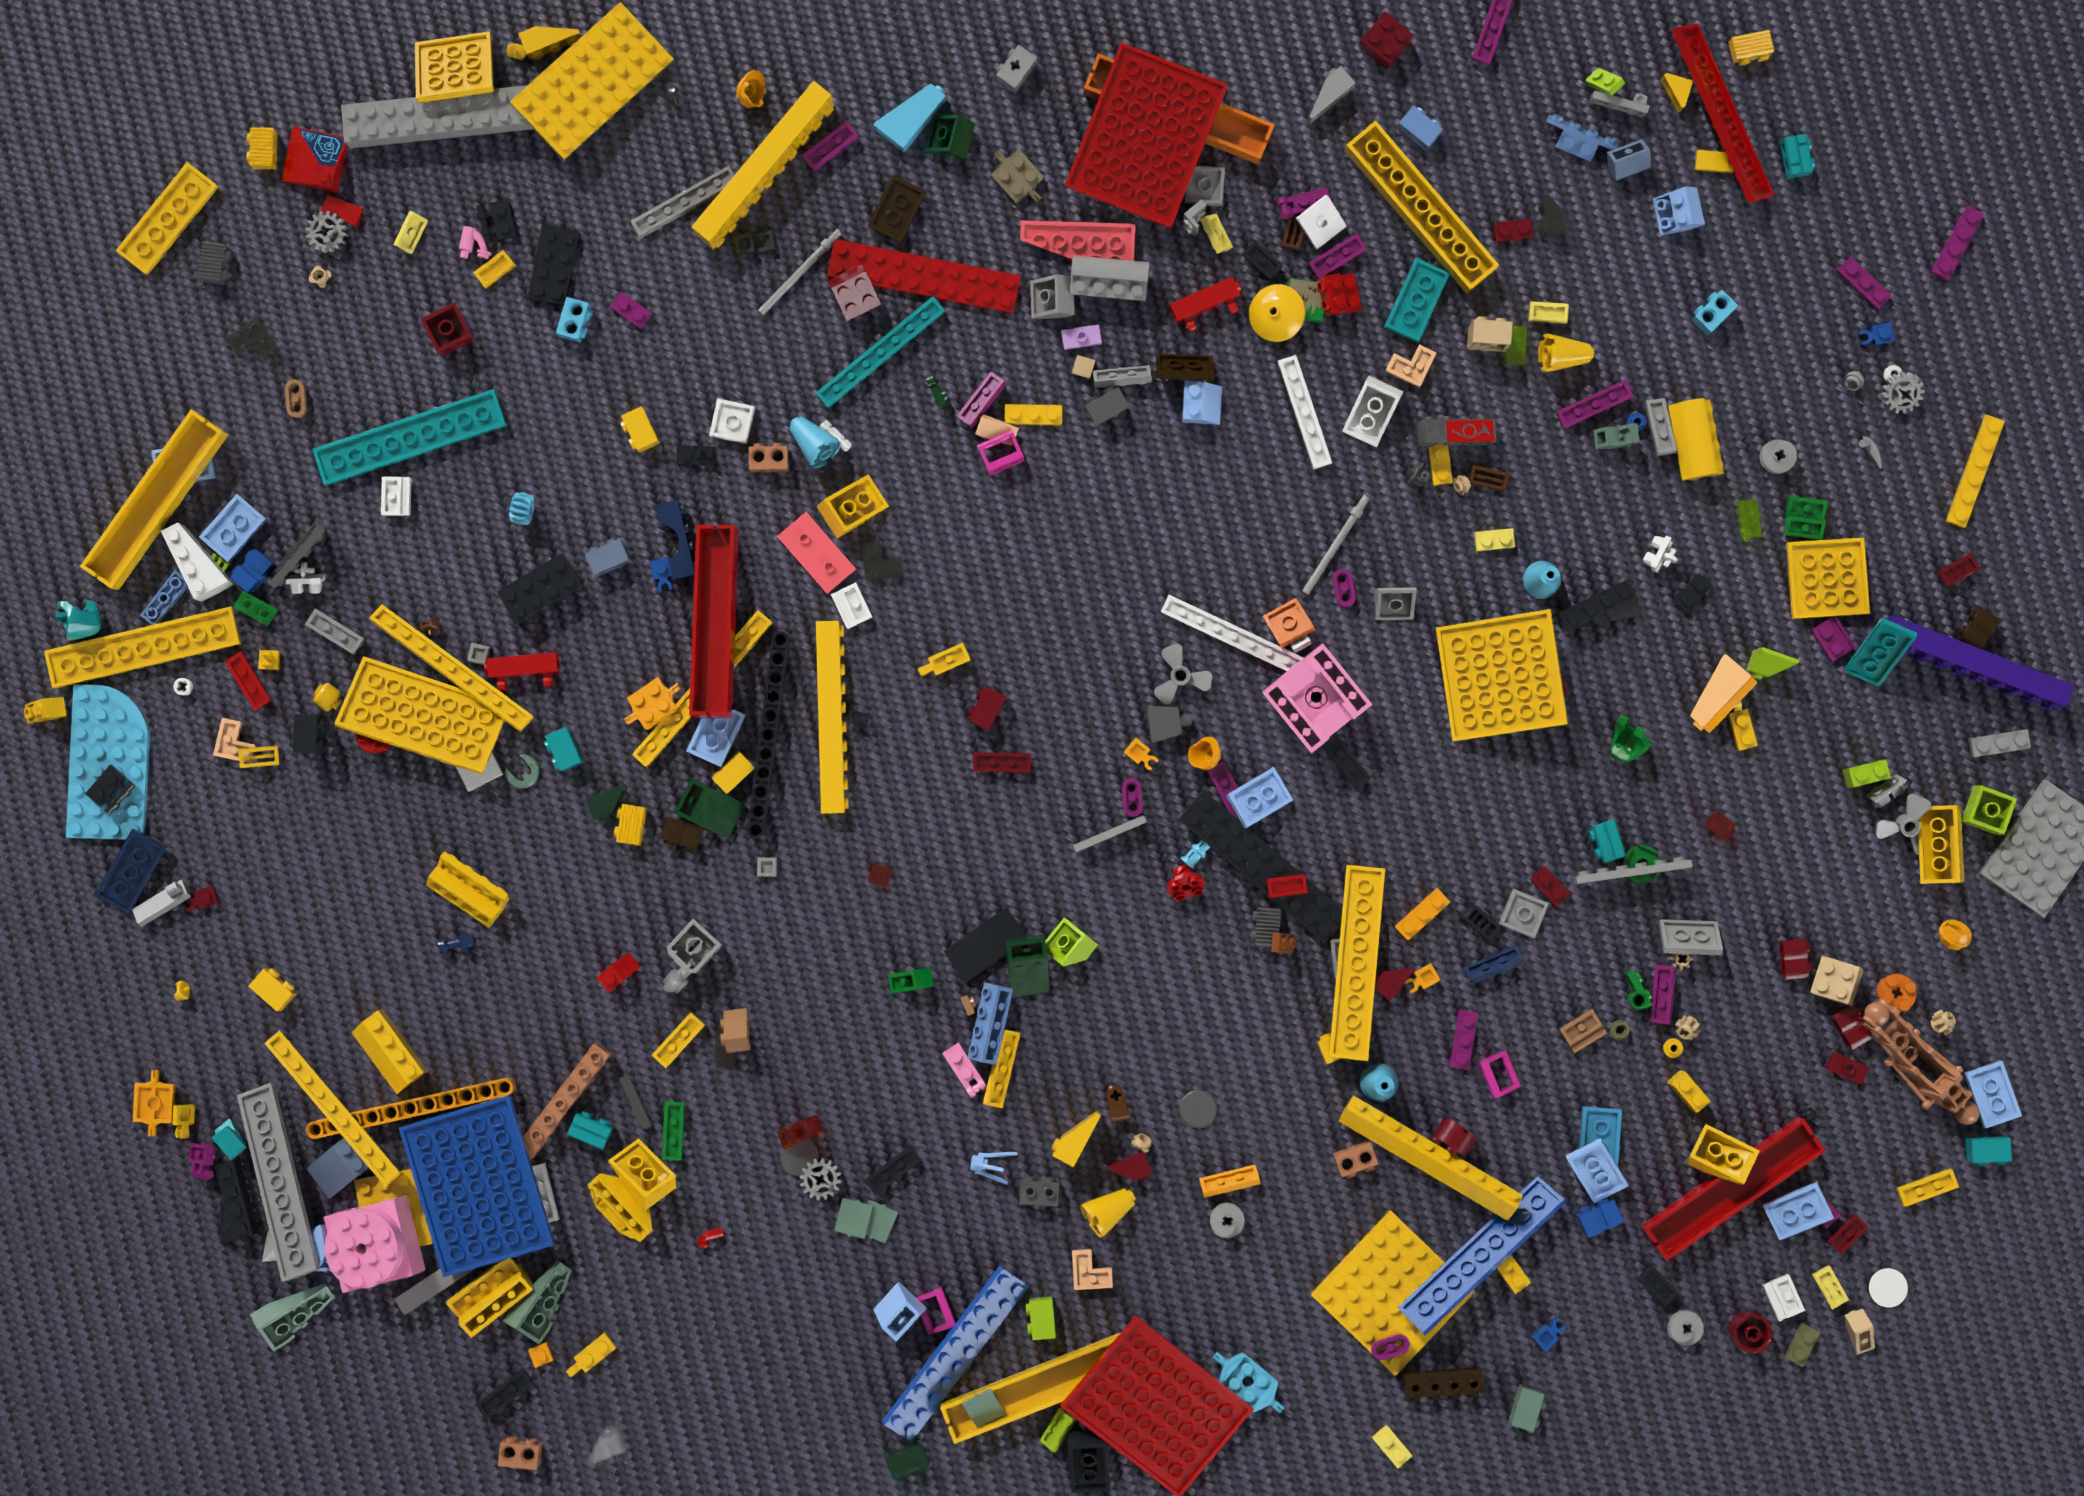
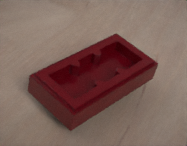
M1969 553L1936 573L1944 587L1948 588L1980 570V567L1972 553Z
M1832 1051L1825 1069L1862 1085L1869 1067Z

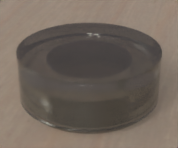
M677 86L668 88V98L672 106L680 105V95Z

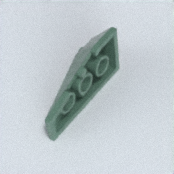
M557 1261L533 1284V1290L510 1308L502 1321L540 1345L553 1324V1321H551L554 1311L558 1310L559 1304L557 1302L560 1294L566 1288L572 1270Z
M325 1283L268 1303L250 1314L257 1330L274 1352L290 1342L295 1337V1333L301 1327L304 1328L308 1324V1320L314 1314H318L334 1298V1295Z

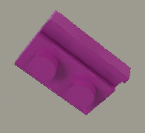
M1836 616L1827 619L1810 630L1830 662H1834L1856 648Z

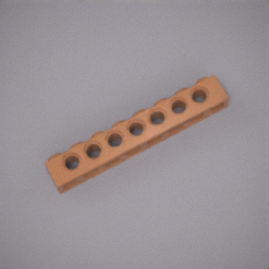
M598 1042L591 1046L523 1136L530 1161L534 1159L613 1054Z

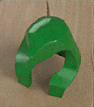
M1622 715L1616 722L1614 738L1609 749V753L1613 758L1624 763L1631 762L1644 754L1652 745V741L1645 735L1647 731L1644 728L1638 726L1637 729H1634L1627 725L1630 718L1626 715Z

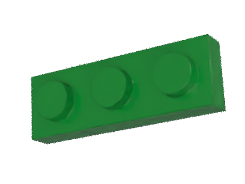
M665 1101L662 1160H682L685 1102Z

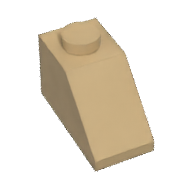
M1854 1310L1846 1314L1845 1326L1855 1353L1858 1355L1875 1349L1873 1325L1864 1310Z

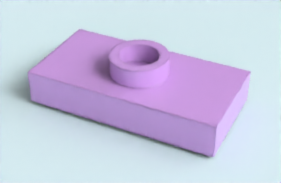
M1099 325L1061 330L1064 350L1102 344Z

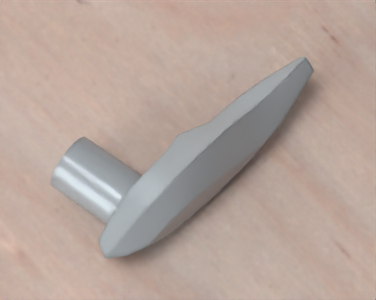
M1863 436V440L1859 441V446L1865 447L1869 456L1877 464L1878 469H1881L1882 462L1878 448L1870 438Z

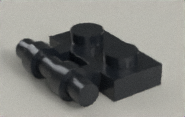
M508 199L489 203L491 211H485L484 205L476 206L478 212L476 214L477 220L480 221L481 225L480 233L484 237L486 244L492 243V235H497L498 241L517 237ZM487 219H493L494 227L489 228Z
M110 764L85 794L98 806H102L107 802L108 806L104 811L110 815L120 807V803L125 797L131 795V790L136 785L131 781L126 785L122 784L127 777L114 765ZM118 789L120 792L113 799L111 795Z

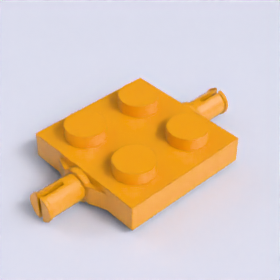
M657 677L627 697L633 713L624 718L626 724L629 725L638 719L644 729L649 730L679 710L674 702L673 695L682 690L680 684L676 683L668 689L661 678Z
M151 1070L150 1082L134 1084L133 1122L149 1124L148 1136H156L157 1124L173 1123L175 1084L159 1082L160 1070Z

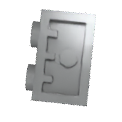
M1202 199L1184 213L1182 227L1187 234L1191 233L1195 236L1198 233L1199 225L1197 223L1200 222L1206 213V204Z

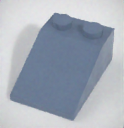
M343 1138L306 1169L326 1196L331 1199L370 1168Z

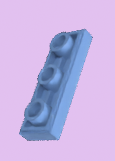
M174 570L140 616L152 625L161 623L188 588L183 575ZM166 595L167 600L163 601V597Z

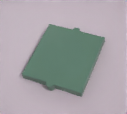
M842 1198L834 1231L847 1234L848 1237L855 1236L865 1239L873 1205L862 1203L860 1200L854 1201Z
M869 1200L868 1204L873 1205V1210L866 1236L869 1239L873 1238L886 1243L898 1211L886 1207L885 1204L881 1205Z
M991 1388L980 1394H975L974 1397L962 1402L963 1407L977 1428L988 1422H993L994 1419L1006 1414Z

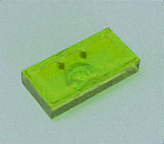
M1512 326L1511 345L1505 351V364L1525 365L1527 327Z
M1757 499L1737 501L1741 539L1762 537Z

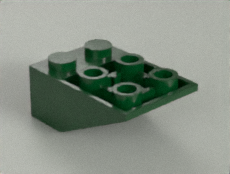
M691 778L674 813L729 839L745 804Z
M1043 935L1004 940L1010 988L1013 989L1012 997L1050 992L1045 937Z

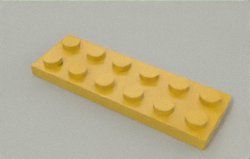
M187 162L115 251L144 274L148 275L219 186Z

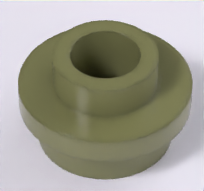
M1617 1020L1611 1024L1610 1033L1615 1039L1622 1040L1629 1035L1630 1028L1625 1021ZM1618 1026H1621L1623 1030L1618 1034L1616 1029Z

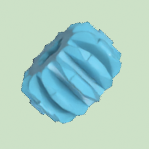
M516 492L509 508L511 522L519 525H528L535 509V501L532 495L523 492Z

